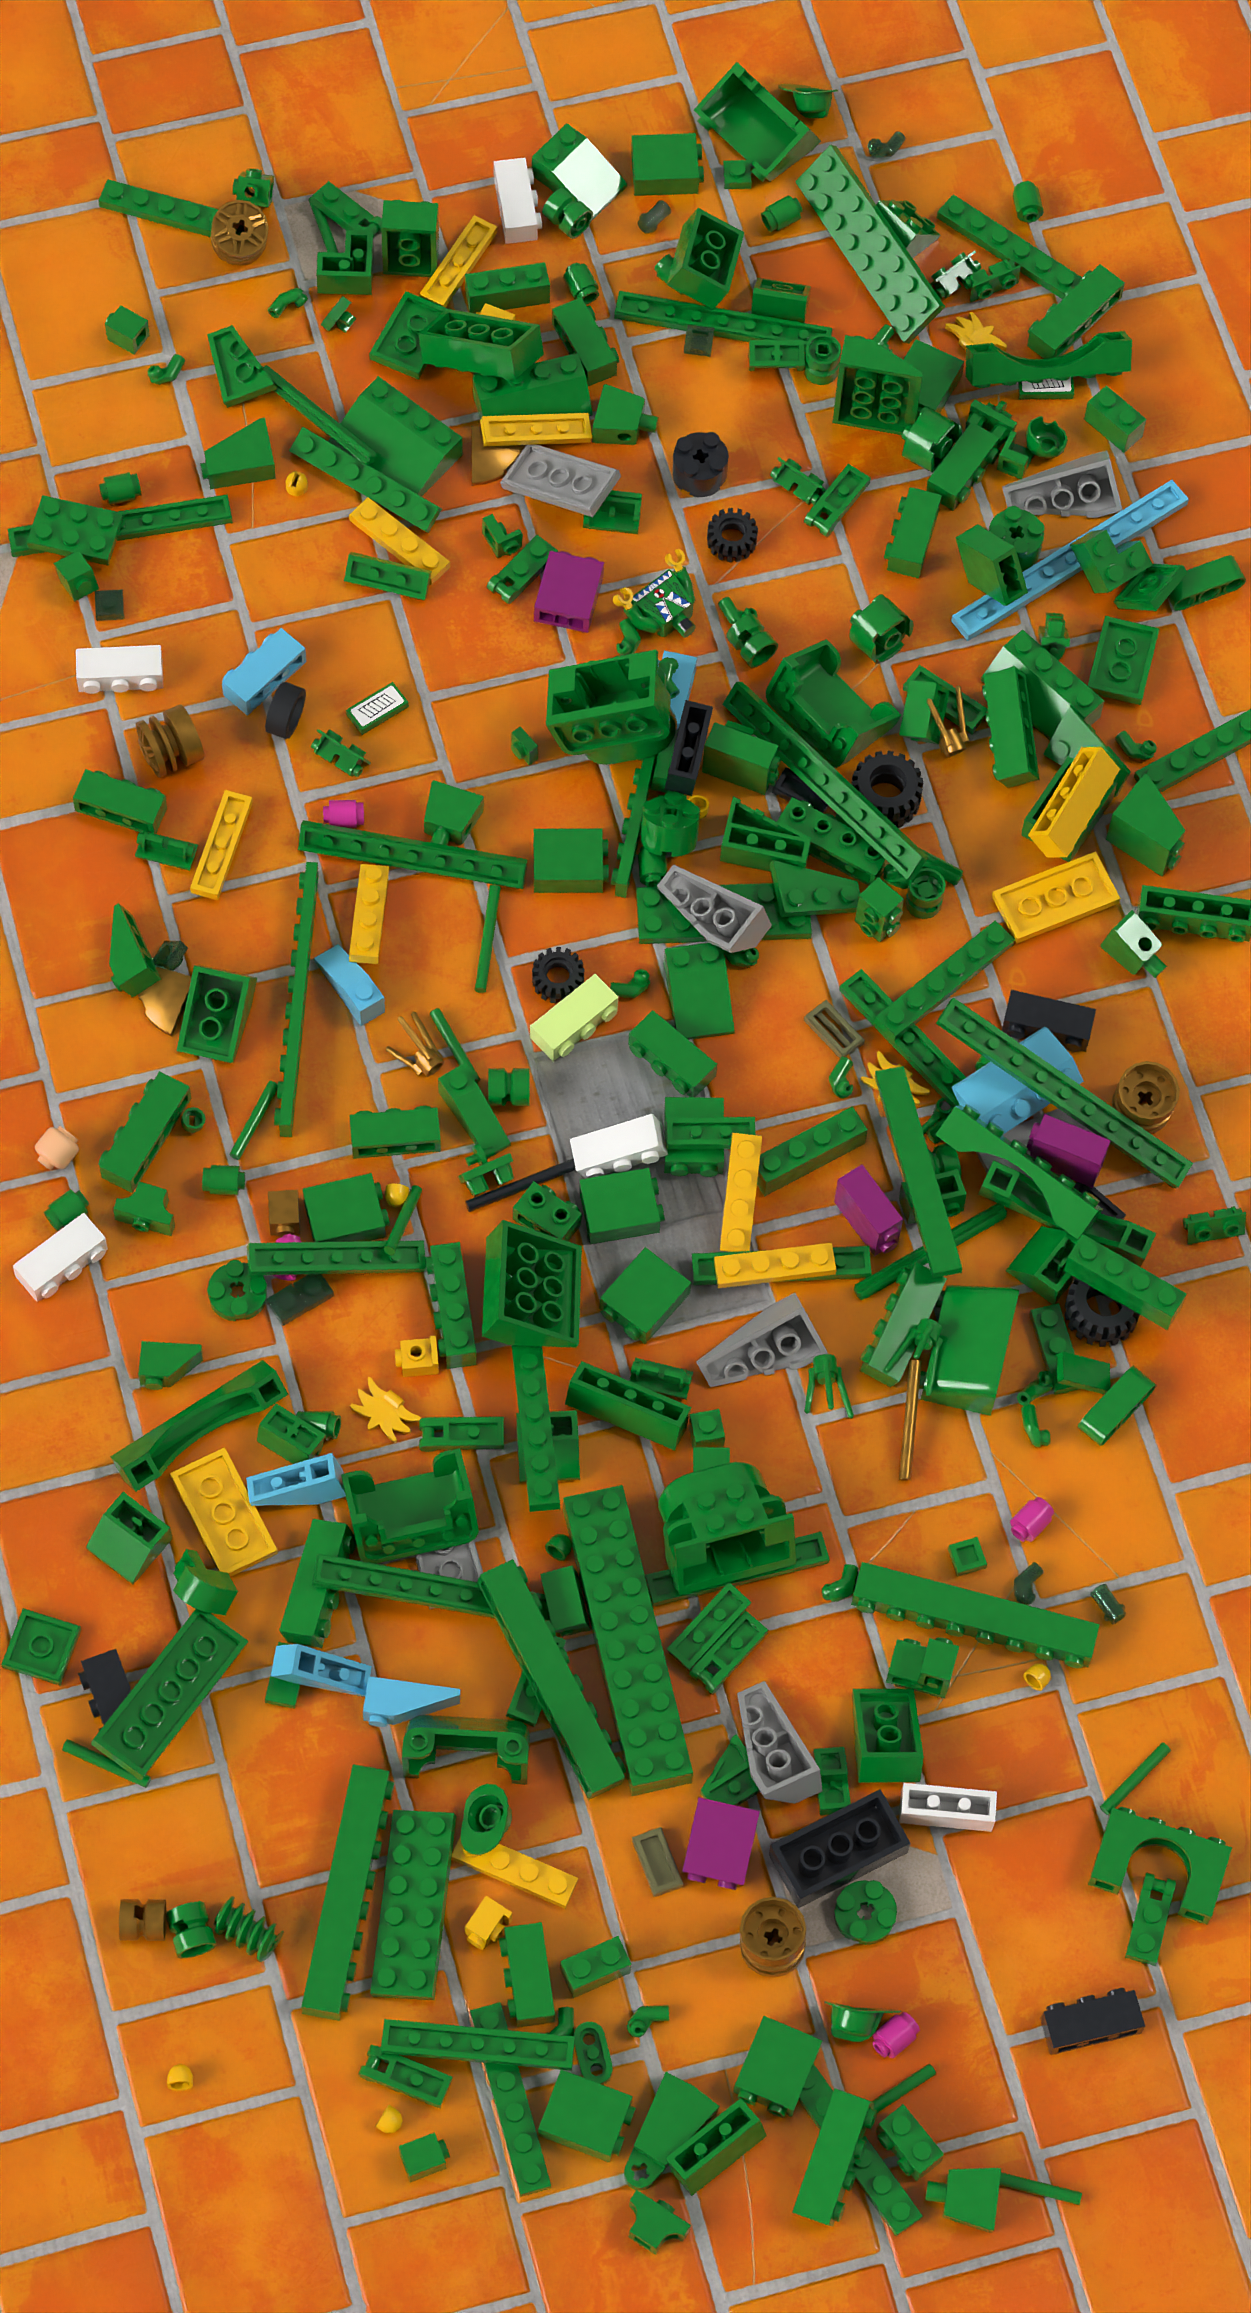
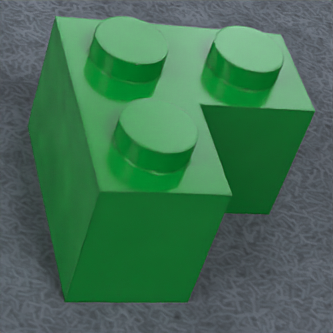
M346 230L345 253L318 252L317 293L372 295L373 231Z
M1107 530L1091 531L1070 544L1094 593L1111 592L1153 565L1141 540L1128 541L1115 548Z
M941 1637L936 1639L929 1638L927 1647L921 1646L920 1642L913 1639H903V1641L897 1639L886 1683L914 1689L915 1691L945 1699L959 1646L953 1645L954 1643L951 1640Z

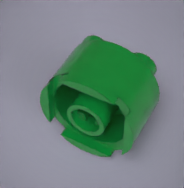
M924 407L913 426L909 424L902 434V439L905 440L902 456L934 473L951 450L954 442L956 443L962 435L961 425L932 409Z
M1010 506L998 513L992 519L989 531L1016 548L1021 569L1025 571L1035 565L1039 559L1044 540V524L1035 515L1017 506Z
M880 594L863 611L857 610L852 615L850 623L853 625L850 629L849 637L872 661L876 662V659H878L880 662H884L902 649L904 644L901 641L905 635L911 636L914 623L889 598Z
M675 791L667 792L665 796L656 797L644 802L641 824V843L643 847L649 852L661 856L662 851L672 852L671 857H679L692 852L698 840L700 808L691 801L682 798V795Z

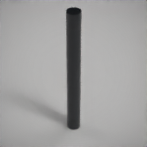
M574 1158L465 1201L466 1207L471 1212L524 1191L530 1187L533 1181L537 1184H542L576 1170Z

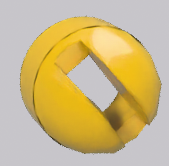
M294 471L287 476L286 490L289 494L301 496L307 491L308 480L303 473ZM298 479L296 487L292 486L294 480Z
M700 795L691 796L688 800L696 806H700V820L704 819L709 811V801Z
M395 1183L387 1184L385 1189L387 1203L392 1207L404 1205L409 1194V1187Z
M1035 1664L1024 1673V1679L1027 1684L1037 1691H1042L1050 1682V1670L1043 1664Z
M182 2064L173 2066L168 2073L167 2087L174 2091L191 2089L193 2087V2074L191 2070Z
M388 2105L375 2127L385 2133H394L402 2125V2116L397 2109Z

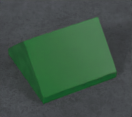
M757 278L753 289L751 314L805 323L811 286Z

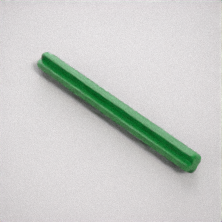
M267 365L263 367L278 388L274 390L275 393L364 465L375 462L376 452Z
M996 1203L951 1229L956 1246L1005 1219L1007 1211L1004 1206ZM924 1246L855 1284L854 1291L860 1300H864L896 1282L898 1275L904 1267L908 1268L915 1262L921 1265L927 1264L928 1260Z

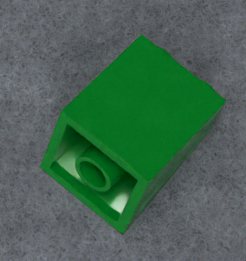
M1144 773L1113 812L1106 840L1152 871L1163 876L1168 869L1173 870L1182 857L1179 854L1185 846L1183 838L1186 830L1150 776Z

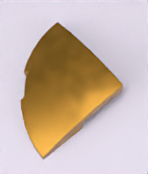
M472 426V486L488 484L504 477V470L516 461L526 445L484 446L481 427Z
M156 967L161 980L139 993L138 997L143 1002L146 1009L145 1015L148 1020L159 1030L172 1036L184 1013L183 1007L187 1001L192 977Z

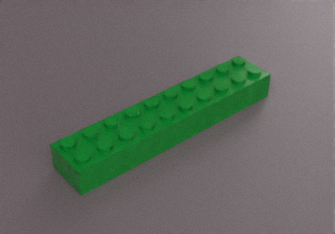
M623 1485L563 1497L564 1517L572 1543L575 1563L622 1759L626 1768L631 1796L691 1784L693 1770Z

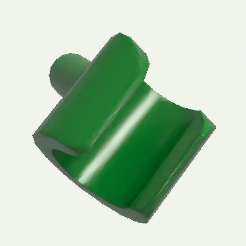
M945 1098L937 1101L933 1115L922 1126L923 1134L935 1123L948 1116L953 1110V1105L949 1110L941 1109Z

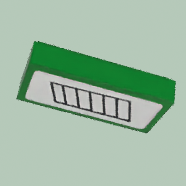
M1073 377L1065 381H1058L1053 378L1043 379L1041 383L1020 381L1018 382L1019 399H1073Z
M392 682L348 708L346 715L361 735L408 708L409 702Z

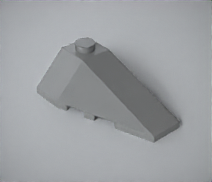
M1107 450L1080 457L1002 486L1007 508L1017 506L1033 515L1055 514L1066 517L1077 515L1098 518L1123 510Z
M674 864L657 885L665 897L709 943L730 953L756 947L772 926L762 905Z
M793 1293L767 1307L696 1362L709 1386L714 1387L742 1381L752 1375L762 1373L764 1375L775 1374L774 1371L790 1367L792 1370L802 1368L812 1363L814 1357L828 1354L799 1298L796 1293Z
M763 1681L738 1692L737 1696L750 1774L765 1799L795 1804L822 1792L819 1767L766 1682Z

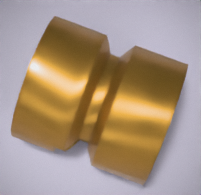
M121 1899L119 1939L138 1941L140 1936H144L147 1941H165L166 1899H148L145 1904H142L139 1899Z

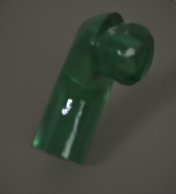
M1033 1562L1014 1579V1597L1018 1603L1030 1605L1035 1601L1036 1594H1033L1032 1583L1044 1574L1042 1568L1036 1562Z

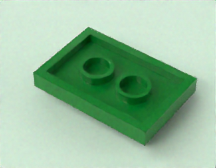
M405 291L369 353L370 360L419 380L427 364L422 361L418 333L448 308Z
M42 495L27 540V547L63 556L79 551L86 561L109 566L123 523V513Z
M1105 616L1088 687L1100 696L1141 705L1159 628Z

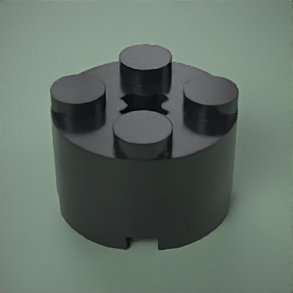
M697 432L677 440L673 453L672 477L676 486L680 490L684 489L690 492L691 496H711L718 492L726 481L729 459L728 450L716 433Z

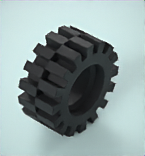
M728 508V513L725 514L724 509L719 511V516L716 514L712 516V521H709L707 545L708 548H711L713 555L718 553V559L723 560L724 556H726L727 562H732V558L735 557L736 562H739L742 555L746 559L749 557L750 552H754L757 543L758 527L754 518L750 520L751 514L746 512L743 516L742 509L738 508L737 513H733V508ZM727 529H736L742 532L743 537L738 541H728L722 537V532Z
M556 947V952H552L551 948L546 949V955L541 952L538 955V960L535 959L532 968L533 987L535 986L536 993H542L541 998L545 1001L550 997V1003H556V999L562 1001L583 984L584 968L582 959L579 960V955L577 953L571 955V949L566 948L565 952H561V947ZM554 967H562L569 972L570 976L566 982L554 983L548 979V971Z

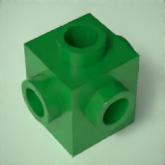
M246 169V172H242L238 179H234L233 195H237L236 200L249 201L258 207H269L273 198L274 176L262 174V170Z

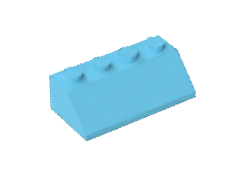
M1047 1027L1041 1028L1020 1042V1044L1078 1084L1084 1082L1073 1057ZM989 1062L951 1087L959 1105L963 1107L966 1104L970 1105L981 1114L979 1118L986 1124H989V1122L995 1123L1004 1130L1003 1134L1050 1104V1102L992 1062Z

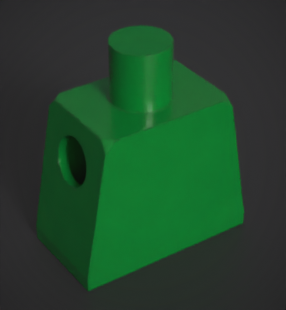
M604 384L592 428V442L635 445L637 444L640 430L656 433L659 417L644 414L645 399L643 397Z
M433 780L424 818V832L432 836L430 842L448 845V842L459 845L463 844L484 811V796Z
M1133 910L1110 931L1100 945L1105 952L1133 975L1137 974L1144 967L1156 978L1167 967L1156 956V953L1163 946L1161 941Z
M1001 2168L949 2169L946 2183L927 2182L925 2200L944 2203L943 2218L992 2233L995 2228Z

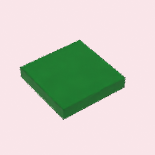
M1153 564L1134 576L1115 598L1114 603L1118 609L1157 611L1188 572L1183 565Z
M23 1608L2 1661V1668L61 1685L82 1630L81 1626Z

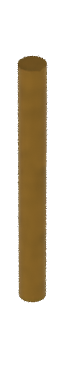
M910 1360L899 1472L900 1480H911L922 1362L920 1360Z

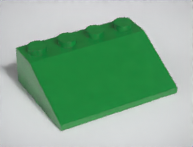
M845 335L839 364L832 423L902 435L905 428L909 424L913 426L916 421L923 373L874 340L865 339L862 336Z
M379 376L359 395L340 423L376 452L375 462L369 464V466L421 497L463 455V437ZM330 437L328 442L332 443L333 445L352 455L350 452H348L345 448H343L340 444H338L335 440H333Z
M502 1220L486 1237L482 1337L507 1345L576 1348L579 1345L582 1246Z

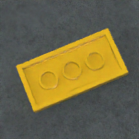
M1096 851L992 892V898L1011 935L1015 938L1016 944L1120 903L1121 899Z
M225 1447L170 1473L171 1479L218 1571L226 1572L231 1577L278 1554V1550L256 1507L251 1506L249 1503L248 1491Z

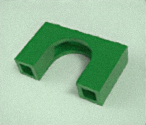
M1112 1808L1088 1885L1118 1895L1131 1856L1147 1846L1166 1847L1181 1858L1187 1871V1884L1178 1915L1208 1925L1213 1915L1232 1847L1226 1846V1842L1219 1838L1208 1837V1839L1196 1836V1832L1189 1828L1178 1827V1829L1166 1826V1822L1159 1818L1149 1817L1145 1819L1136 1816V1812L1129 1808Z

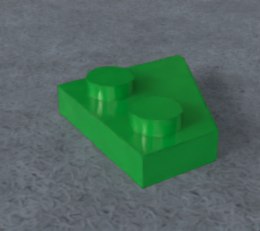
M737 1734L732 1737L724 1754L715 1765L712 1774L703 1785L700 1794L704 1799L739 1806L760 1792L750 1774L746 1747Z

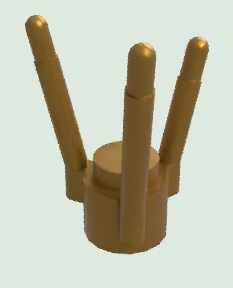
M959 685L955 688L960 732L958 733L956 728L946 730L932 699H927V704L941 732L938 745L946 757L966 750L965 742L970 741L966 732L963 698Z
M413 1011L411 1013L427 1046H424L404 1018L399 1016V1023L419 1048V1051L414 1055L416 1062L414 1063L390 1046L386 1047V1051L412 1068L418 1076L422 1073L426 1077L435 1074L444 1064L443 1056L436 1049L416 1012Z

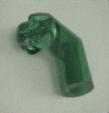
M898 131L886 143H882L880 139L876 140L874 138L868 143L869 154L875 158L892 157L905 142L906 138Z

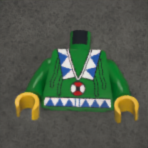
M676 549L675 553L678 557L676 563L672 560L670 554L665 556L667 565L674 567L673 572L668 569L635 595H633L629 588L620 589V592L624 595V600L617 594L613 596V603L616 606H624V613L636 629L657 633L661 637H666L676 629L686 638L696 628L690 620L693 615L695 596L687 569L684 566L682 567L685 555L682 550Z

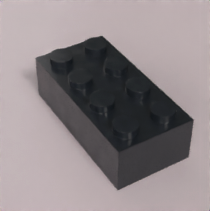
M879 1789L770 1844L768 1855L794 1903L800 1908L907 1854L911 1843L884 1794Z

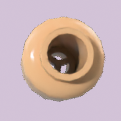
M61 1126L57 1129L54 1127L48 1128L35 1145V1150L40 1155L37 1161L50 1171L54 1166L61 1170L65 1169L79 1151V1147L76 1144L78 1139Z

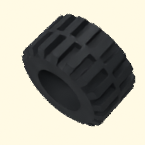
M882 751L875 752V757L868 755L865 757L864 763L859 762L856 771L853 773L852 785L897 828L902 827L904 820L909 823L913 819V814L916 815L919 810L923 791V778L920 777L921 771L919 767L914 768L915 762L909 759L906 761L905 755L901 753L895 756L893 755L894 751H887L885 755L882 754ZM880 783H888L896 786L901 793L895 797H883L875 793L872 787Z
M1075 1277L1065 1302V1319L1070 1320L1068 1324L1070 1330L1076 1329V1337L1080 1340L1083 1337L1087 1338V1344L1093 1345L1094 1341L1099 1342V1347H1105L1107 1342H1110L1111 1346L1118 1344L1119 1339L1122 1341L1127 1339L1129 1333L1134 1331L1140 1314L1117 1301L1115 1302L1120 1309V1312L1117 1314L1102 1316L1095 1313L1089 1307L1087 1300L1093 1296L1107 1295Z

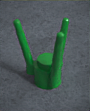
M929 1318L921 1319L918 1327L912 1328L909 1337L893 1356L885 1370L887 1372L892 1370L913 1341L917 1345L914 1353L915 1359L920 1357L923 1349L930 1350L933 1347L926 1388V1396H931L939 1350L943 1343V1339L940 1338L943 1330L942 1326L935 1320Z
M822 1354L814 1357L813 1368L808 1369L809 1383L804 1412L806 1414L810 1413L816 1380L819 1384L825 1385L828 1408L830 1410L834 1408L832 1383L836 1379L849 1418H853L854 1414L842 1378V1369L837 1367L836 1356Z

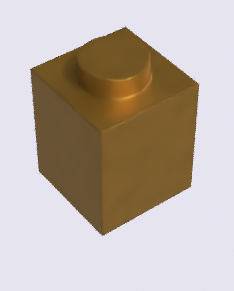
M298 1190L268 1191L270 1234L283 1238L285 1234H300Z

